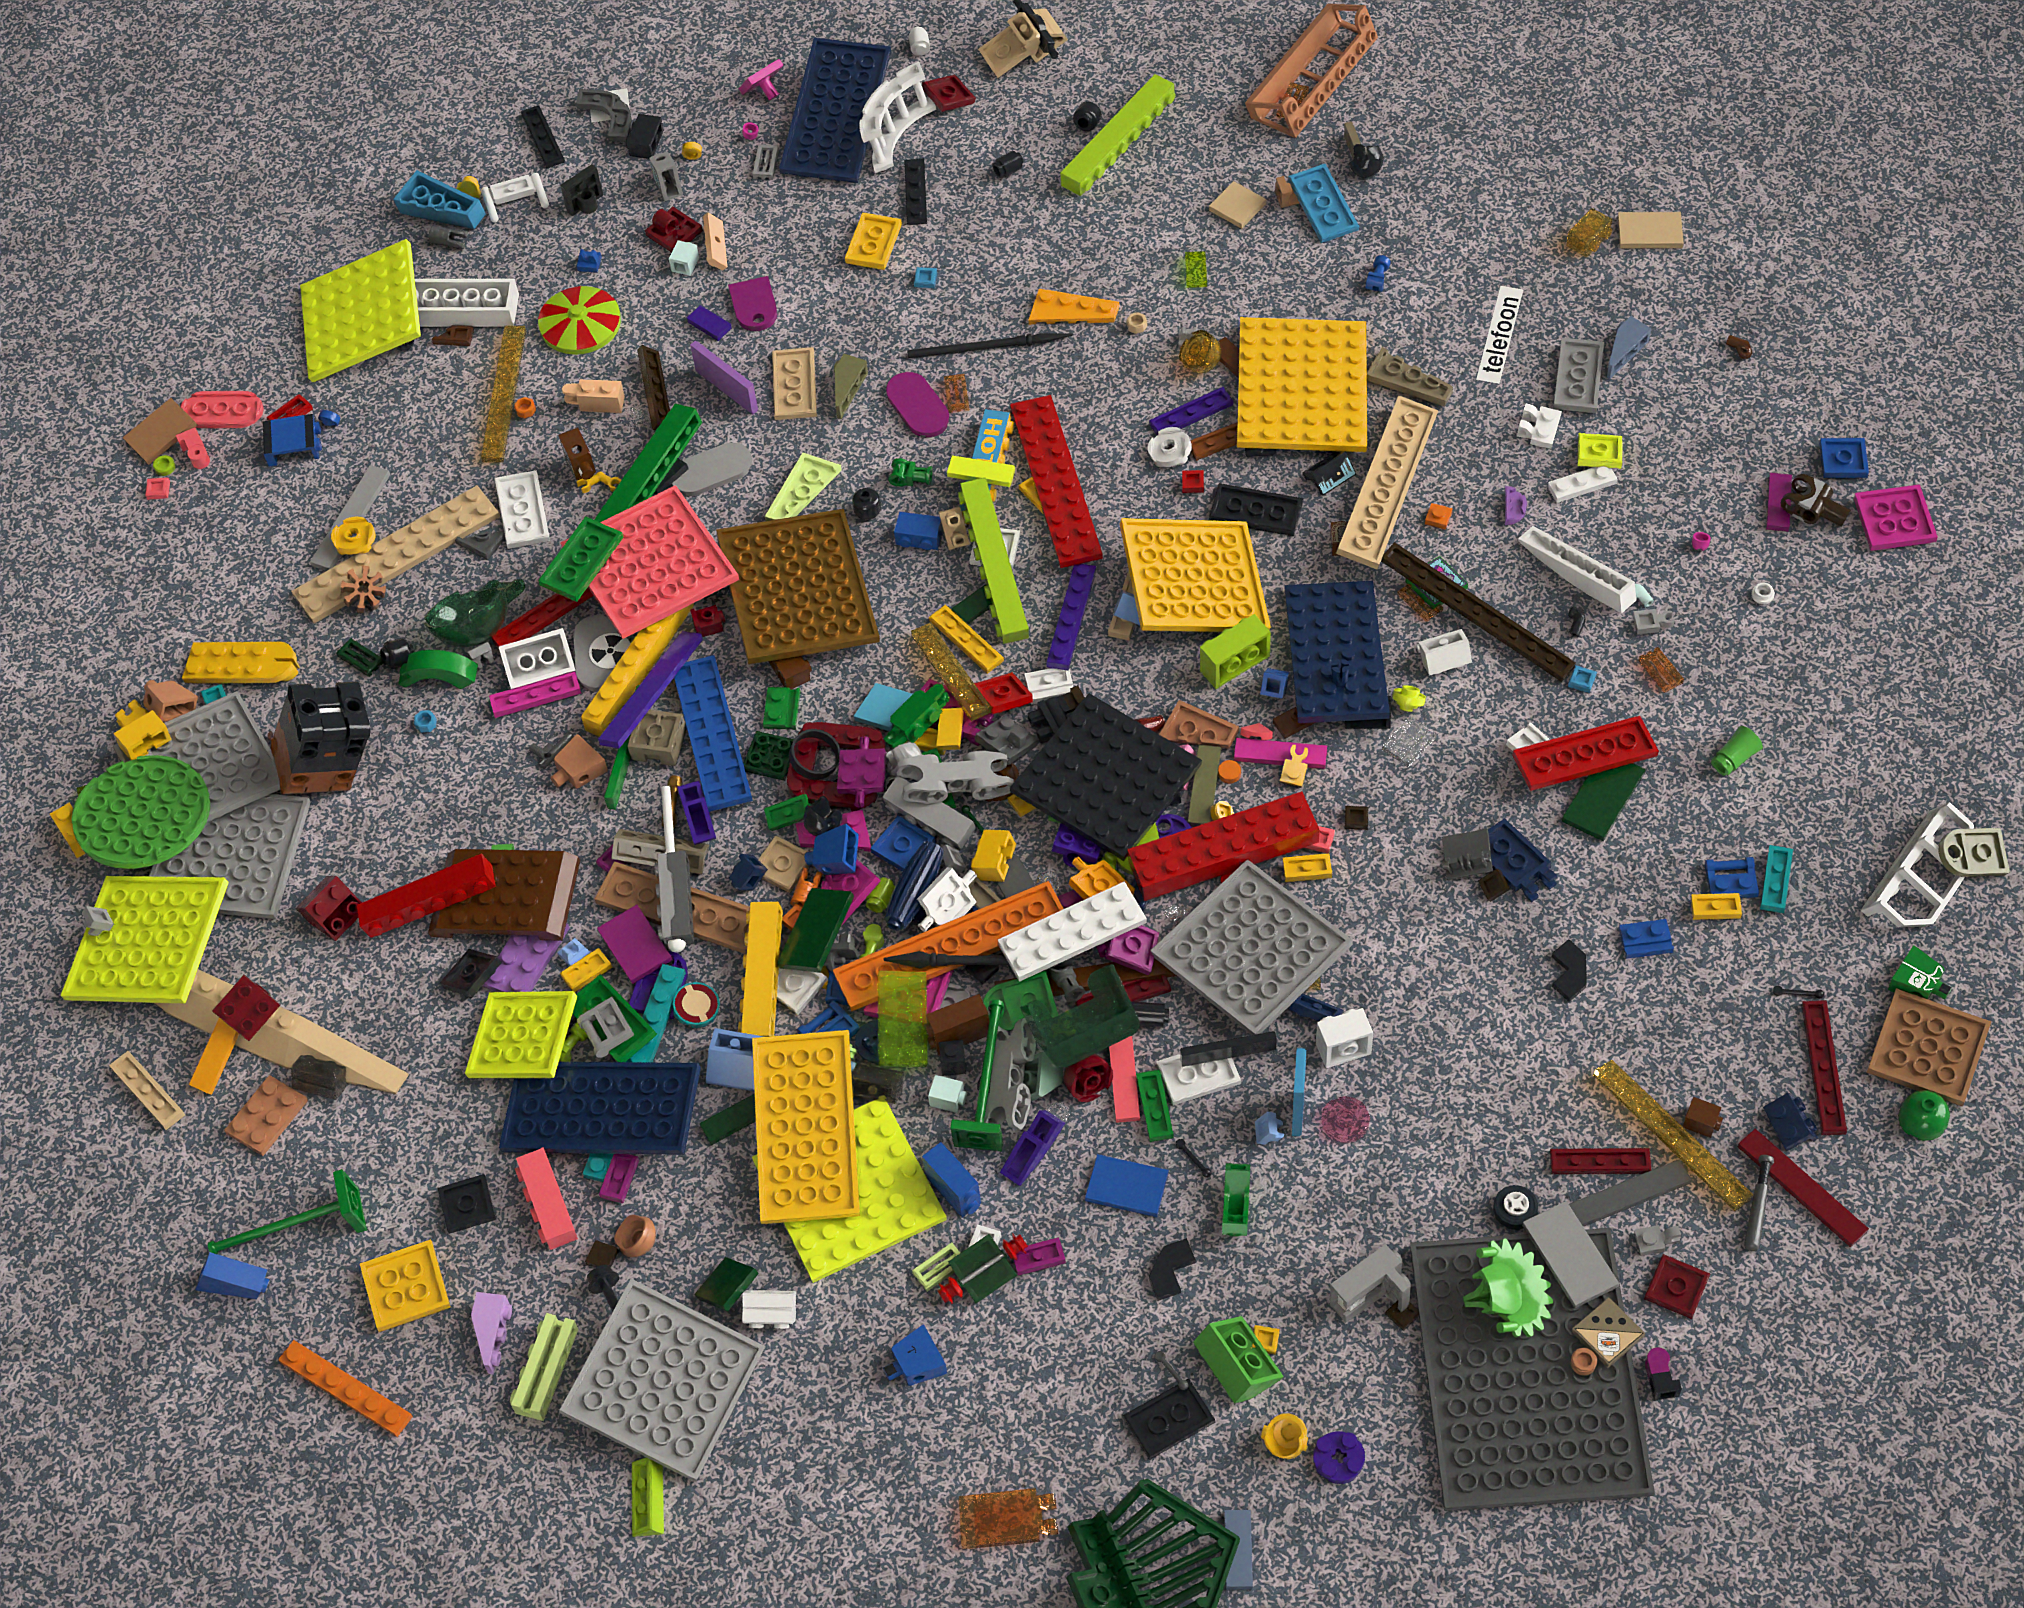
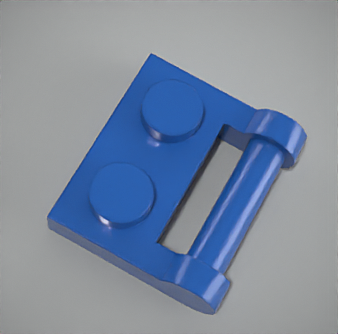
M1745 857V860H1705V871L1710 894L1739 893L1740 898L1759 896L1753 857ZM1746 869V873L1715 875V871Z
M832 1001L828 1004L827 1009L805 1026L801 1025L796 1030L798 1034L811 1033L833 1015L837 1017L816 1033L849 1030V1038H851L858 1032L860 1027L837 1002Z

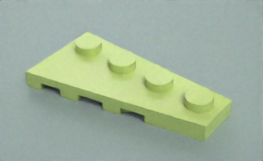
M802 453L766 513L765 520L771 521L797 516L842 471L841 465Z

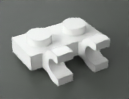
M1526 403L1517 437L1531 439L1530 444L1551 449L1562 411L1543 406L1538 411L1536 407ZM1529 422H1535V427H1532Z

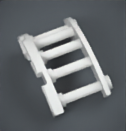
M920 62L896 73L897 77L890 82L884 81L870 96L862 110L863 117L859 123L860 133L864 143L867 141L871 143L873 149L872 164L875 173L894 166L893 150L901 134L916 120L937 110L934 102L929 97H925L920 81L926 79ZM913 85L918 101L906 108L901 93ZM895 99L900 113L891 119L888 106ZM882 119L886 126L883 131H881Z

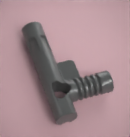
M567 732L555 746L548 743L543 749L533 743L529 747V751L542 759L538 765L546 769L555 756L574 736Z

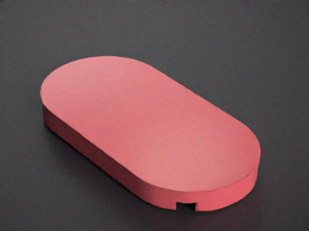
M200 391L192 394V397L188 400L186 398L180 405L196 422L197 426L194 428H244L256 423L263 414L262 401L256 394L249 391Z

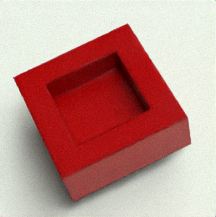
M1204 470L1182 471V493H1204Z

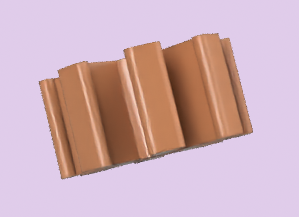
M362 566L363 577L360 579L355 574L354 569H350L347 572V579H350L353 583H346L345 581L341 583V593L351 592L350 595L344 596V603L347 607H350V604L355 600H360L359 605H357L358 613L365 612L364 601L366 600L371 604L373 610L379 607L380 601L373 595L385 598L386 586H375L378 583H382L383 576L380 572H377L373 578L367 579V574L370 571L369 566ZM360 586H363V588L366 586L367 593H364V591L360 593Z

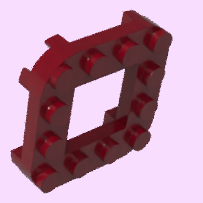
M807 722L799 732L801 733L809 729L825 731L835 738L840 748L852 750L859 749L860 737L864 738L866 736L869 738V749L885 748L886 750L881 731L869 727L826 722ZM805 738L795 744L794 754L803 767L813 771L818 750H820L821 746L830 747V745L818 738ZM790 763L787 786L792 798L807 794L809 803L814 804V801L818 800L821 796H825L829 801V806L851 808V812L863 809L877 800V792H872L865 795L863 807H856L854 805L856 795L850 793L838 794L837 782L807 779L798 774Z

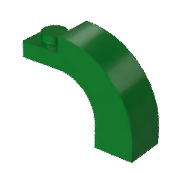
M417 651L409 654L407 663L403 664L400 668L398 684L406 688L423 679H439L459 689H463L475 683L478 664L467 657L449 651Z
M1226 1163L1222 1235L1233 1237L1247 1236L1251 1164Z

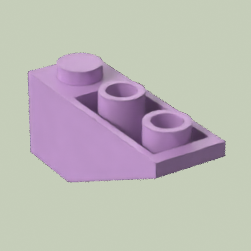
M476 1292L471 1317L483 1364L488 1374H494L495 1366L500 1364V1344L504 1343L507 1330L505 1324L506 1320L511 1318L512 1305L509 1304L506 1295Z

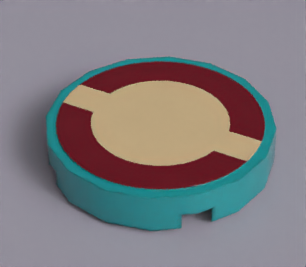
M699 982L687 983L680 987L674 995L672 1004L673 1013L677 1020L683 1025L691 1026V1028H701L711 1024L715 1020L720 1007L719 997L714 989L705 983Z

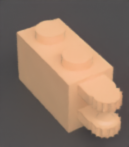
M580 379L579 384L566 383L562 388V392L565 394V402L567 404L579 405L580 411L622 413L625 395L621 381Z

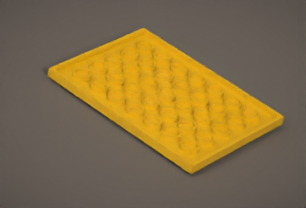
M1240 317L1237 448L1367 452L1366 321Z

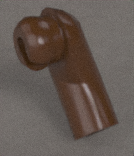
M1729 335L1726 345L1736 348L1742 359L1751 357L1752 348L1749 342Z

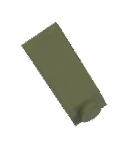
M843 354L841 359L836 361L834 365L835 406L838 419H842L868 375L866 360Z

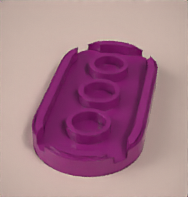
M903 372L889 380L886 387L887 398L912 433L918 436L935 437L946 430L949 423L948 409L923 376L914 372Z

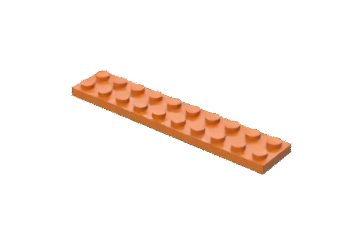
M1047 881L833 969V974L852 1012L963 966L936 965L931 967L930 965L924 968H916L884 961L883 959L886 957L923 951L928 954L936 953V955L987 956L1001 950L998 945V939L1063 910V907L1050 882Z

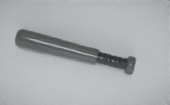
M1760 1155L1758 1159L1761 1165L1759 1178L1755 1185L1744 1242L1745 1248L1749 1251H1757L1760 1248L1769 1188L1767 1186L1769 1169L1774 1163V1158L1769 1155Z

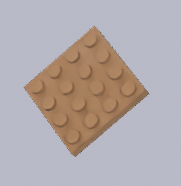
M1896 989L1866 1073L1917 1091L1928 1090L1935 1092L1945 1101L1963 1107L1991 1021Z

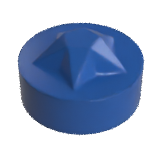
M321 410L318 419L328 427L338 426L341 419L338 414L329 410Z

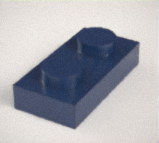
M1303 993L1291 1004L1289 1009L1296 1012L1299 1016L1309 1017L1318 1022L1325 1017H1335L1343 1013L1342 1009Z

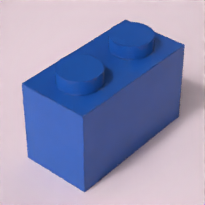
M899 512L894 530L895 544L905 548L917 547L923 550H938L943 532L940 517Z

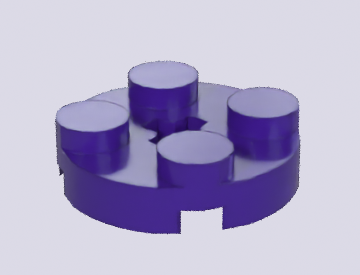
M1342 1431L1330 1432L1317 1440L1313 1452L1314 1467L1321 1476L1332 1483H1349L1358 1477V1474L1364 1467V1448L1353 1433ZM1336 1452L1346 1455L1343 1458V1463H1338L1337 1459H1332V1456H1335Z

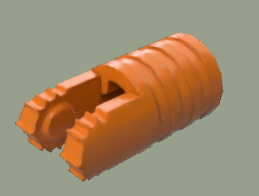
M802 869L790 901L792 907L798 904L803 908L811 888H818L823 873L817 871L814 875L813 883L805 881L808 877L809 869Z

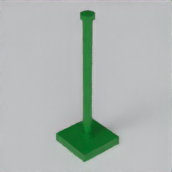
M991 1000L989 1004L991 1014L975 1120L952 1119L950 1129L954 1147L1002 1152L1003 1137L1001 1125L984 1123L1000 1012L1004 1008L1003 1001Z
M343 1169L335 1171L333 1176L338 1196L337 1201L218 1242L210 1241L208 1242L209 1252L218 1255L219 1251L340 1210L342 1217L357 1233L367 1231L359 1188Z

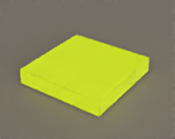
M1578 433L1577 466H1605L1607 468L1621 469L1622 436Z

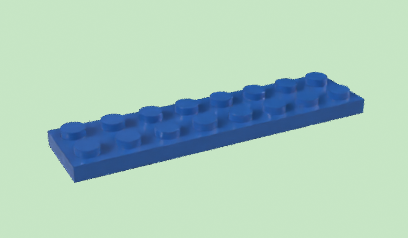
M715 655L685 662L674 679L708 811L711 812L753 801Z

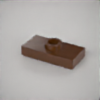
M1296 707L1273 718V724L1284 739L1316 723H1298Z

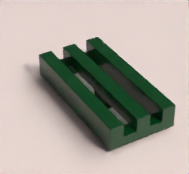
M352 638L336 652L337 657L368 677L372 675L373 670L376 671L379 664H383L380 656ZM349 647H354L358 651L362 652L363 654L374 660V662H370L369 660L365 659L362 655L356 653ZM349 655L353 656L354 658L368 666V668L359 663L358 661H356L355 659H353L352 657H350Z

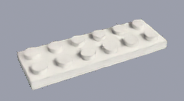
M1124 881L998 939V945L1020 982L1147 923V918Z

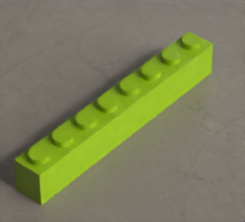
M1154 74L1060 172L1061 186L1079 196L1085 191L1090 190L1097 178H1101L1105 170L1116 162L1117 157L1121 153H1125L1128 146L1139 138L1140 133L1151 125L1152 120L1156 116H1160L1163 109L1174 101V83Z
M986 477L960 483L961 491L957 492L960 505L964 504L965 506L963 517L965 524H970L971 529H968L970 542H975L976 548H973L975 560H980L981 567H978L981 580L985 579L987 586H984L986 599H991L992 605H989L991 617L997 620V624L994 625L997 638L1001 637L1003 644L1028 639V624Z

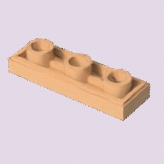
M706 213L703 216L707 251L706 260L712 267L715 266L720 270H724L727 268L723 221L710 213Z

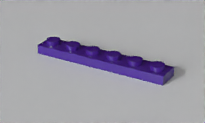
M1077 564L1073 567L1047 658V668L1069 671L1096 574V566Z

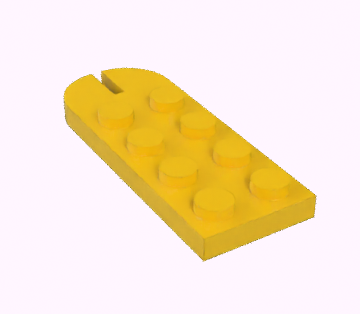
M193 642L182 680L185 683H276L294 679L298 675L297 669L300 666L294 650L285 642Z

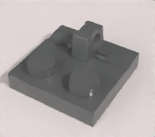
M1004 715L976 733L975 741L988 751L1007 755V765L1035 748L1039 742L1037 737L1030 734L1007 715Z

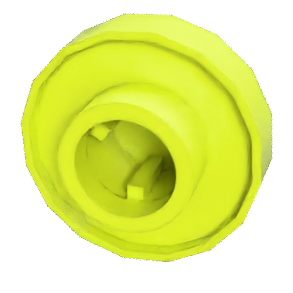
M1409 685L1395 688L1392 694V698L1400 706L1399 708L1408 712H1412L1418 706H1424L1426 696L1420 693L1419 688Z

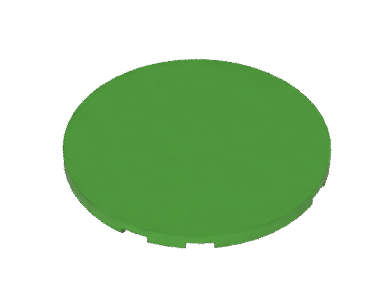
M148 755L139 756L136 760L125 763L121 761L106 768V772L98 778L94 777L79 794L72 812L74 835L81 849L89 857L106 866L135 869L159 864L182 852L201 833L210 812V795L201 775L192 769L189 764L167 756Z

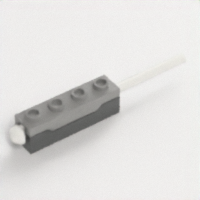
M669 786L661 787L666 852L658 854V863L654 864L655 875L659 877V884H656L657 898L660 897V904L657 905V914L662 922V925L658 926L659 939L664 940L666 947L672 952L678 953L686 945L694 944L690 866L685 850L675 852L671 792Z

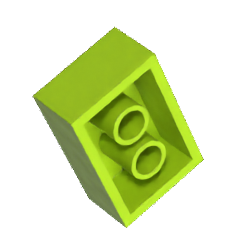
M1255 614L1248 618H1243L1237 625L1230 629H1225L1219 636L1205 641L1200 646V672L1215 689H1218L1270 657L1271 631Z

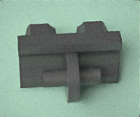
M842 933L839 936V942L833 943L823 965L828 966L831 972H833V969L838 968L840 964H845V960L858 959L859 952L854 947V937L850 933Z

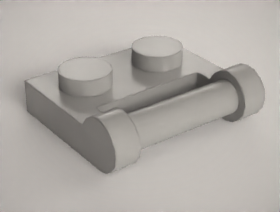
M612 997L582 1014L577 1019L578 1025L581 1029L585 1030L594 1046L593 1051L598 1058L605 1057L609 1050L634 1036ZM596 1019L607 1036V1039L601 1041L592 1025Z

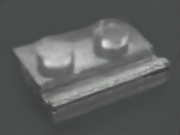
M1409 716L1382 745V751L1397 761H1402L1409 768L1436 739L1437 733L1431 732L1427 726Z

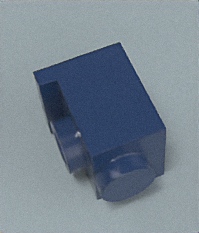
M740 854L739 858L741 861L734 866L733 872L729 876V879L732 881L731 885L739 891H753L768 869L754 855Z

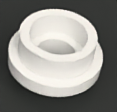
M1759 583L1753 588L1751 595L1755 602L1768 604L1774 599L1775 593L1770 584Z

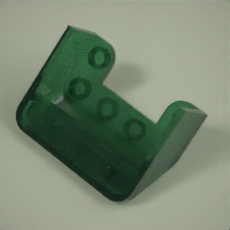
M1113 964L1104 966L1089 975L1087 983L1094 997L1093 999L1052 1018L1047 1006L1038 1000L1031 1001L1020 1007L1036 1042L1055 1066L1060 1068L1068 1067L1134 1035L1139 1030V1018Z

